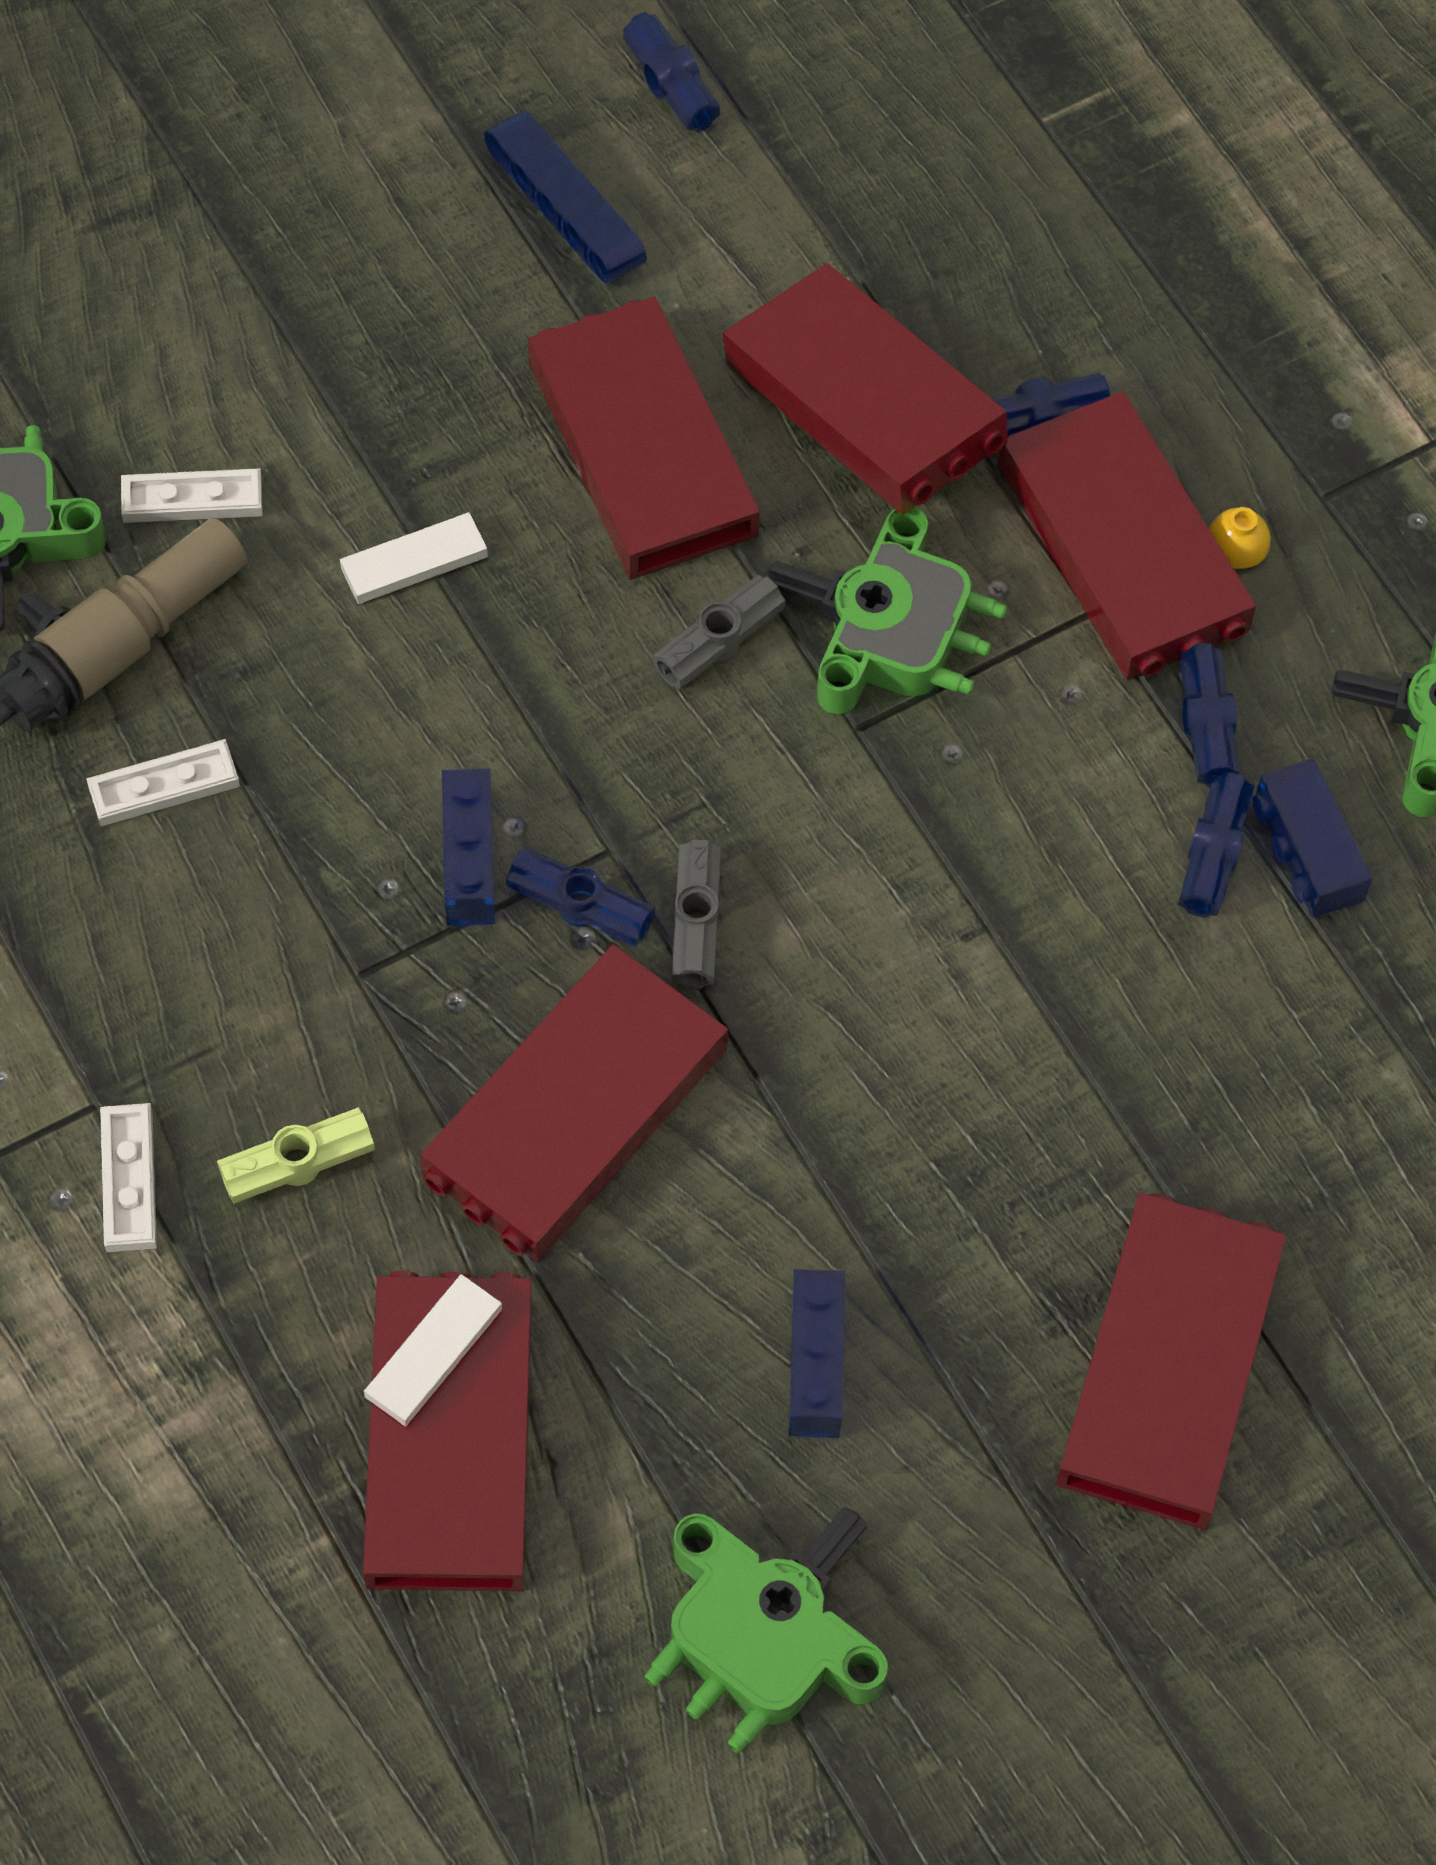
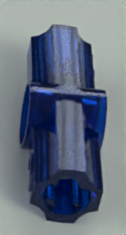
M643 12L634 16L631 22L623 28V39L643 66L645 80L651 92L658 99L665 97L687 130L692 129L700 132L709 128L712 122L720 116V105L701 80L698 64L692 52L685 45L677 46L656 15H649L647 12Z
M1100 373L1055 384L1048 378L1041 377L1021 384L1013 394L992 398V400L1007 411V432L1009 437L1110 396V388L1105 376H1101Z
M1195 644L1187 652L1185 650L1181 651L1180 655L1181 677L1185 694L1182 703L1184 734L1186 738H1191L1197 783H1203L1208 788L1224 787L1230 782L1237 781L1240 773L1234 738L1237 727L1235 698L1233 693H1228L1221 649L1215 648L1211 644Z
M1230 772L1224 775H1215L1214 781L1211 784L1203 818L1198 819L1187 858L1190 860V864L1178 905L1186 909L1188 914L1202 918L1211 915L1218 916L1219 910L1222 907L1230 871L1234 872L1246 832V830L1242 829L1255 787L1244 776Z
M528 847L518 852L506 878V887L559 911L563 920L568 924L576 927L591 926L634 947L642 943L655 915L654 906L603 883L599 875L591 868L584 866L571 868ZM576 893H585L591 896L583 901L571 898Z

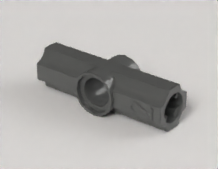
M757 575L725 601L712 602L706 605L700 612L699 620L653 655V664L658 669L661 677L671 687L674 686L681 689L715 662L727 661L733 658L743 640L785 609V599L779 592L778 586L767 576ZM721 629L727 631V633L716 634L711 631Z
M692 839L688 843L679 844L672 983H677L686 989H702L707 985H713L715 982L721 846L714 845L709 840ZM691 910H700L707 915L702 918H693L686 913Z

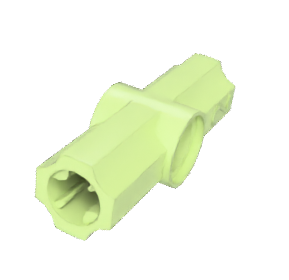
M358 1107L308 1127L301 1125L286 1126L277 1132L273 1140L220 1159L217 1163L229 1197L233 1204L285 1184L294 1186L306 1185L315 1179L319 1171L375 1150V1145L365 1117ZM293 1150H303L308 1153L305 1158L299 1161H290L284 1158Z

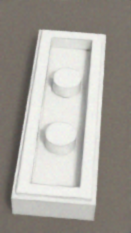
M261 469L121 475L123 523L263 516Z
M470 512L344 557L340 559V566L357 604H361L487 558L488 553Z
M226 739L86 778L101 827L240 787Z
M151 1103L100 1107L106 1252L157 1249L153 1114Z
M461 1274L364 1390L365 1398L406 1427L502 1311V1303Z

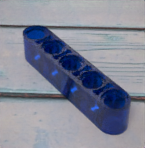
M521 110L484 131V141L495 161L603 283L608 285L646 263V251L636 233L527 111Z

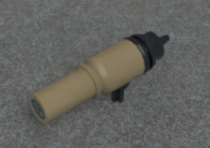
M210 518L134 576H122L117 581L118 588L115 590L99 588L73 609L65 606L54 608L35 592L32 595L28 592L23 593L19 597L21 603L15 607V612L37 630L34 637L37 642H25L22 646V651H16L9 656L6 670L0 674V726L11 719L19 728L30 732L43 721L60 720L67 715L68 710L75 711L80 706V703L85 702L148 654L151 650L152 637H164L170 631L169 624L247 566V555L233 532L223 522L216 518Z

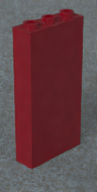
M828 263L722 332L726 363L902 516L915 506L926 503L938 490L951 481L963 477L971 467L987 456L996 454L1008 442L1006 410Z
M655 296L642 301H630L620 308L599 315H587L578 322L559 328H548L528 338L529 365L629 580L759 536L760 510Z
M1124 391L1008 437V442L1004 444L999 452L998 466L1126 681L1140 675L1144 677L1152 676L1161 671L1166 664L1181 658L1186 660L1193 659L1202 654L1208 647L1224 640L1227 643L1234 642L1242 638L1250 630L1256 604Z
M612 944L420 1154L422 1179L437 1195L445 1197L448 1194L459 1202L461 1210L472 1222L481 1227L487 1224L500 1234V1240L511 1252L518 1256H523L525 1253L538 1263L727 1051L728 1028Z
M1139 1192L1055 1484L1056 1486L1206 1530L1214 1509L1284 1247L1285 1234L1276 1232L1273 1227L1262 1222L1251 1221L1244 1223L1227 1218L1223 1212L1214 1208L1201 1207L1195 1209L1178 1204L1174 1198L1166 1194L1151 1193L1147 1195Z
M396 1271L389 1274V1276H377L372 1381L461 1274L502 1303V1311L406 1427L371 1402L363 1564L366 1590L524 1592L532 1317L531 1278H521L520 1275L510 1272L496 1273L491 1278H472L463 1272H446L441 1274L440 1277H419L418 1274L410 1271Z

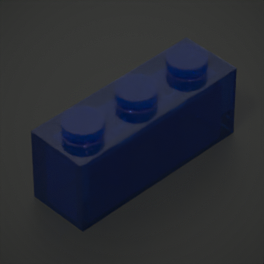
M1312 758L1262 774L1256 794L1252 799L1254 811L1260 822L1267 823L1273 835L1271 839L1273 851L1279 862L1286 863L1292 875L1291 887L1297 901L1305 903L1312 918L1365 901L1372 877L1315 759Z
M490 769L442 770L447 926L495 924L491 772Z
M794 1269L791 1296L788 1436L840 1437L843 1405L845 1271Z

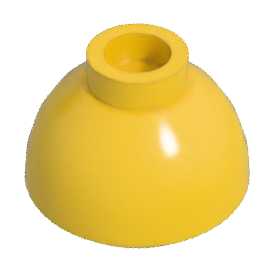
M1239 507L1225 510L1209 526L1210 532L1231 566L1235 569H1246L1259 564L1265 559L1270 550L1271 535L1265 520L1250 508Z

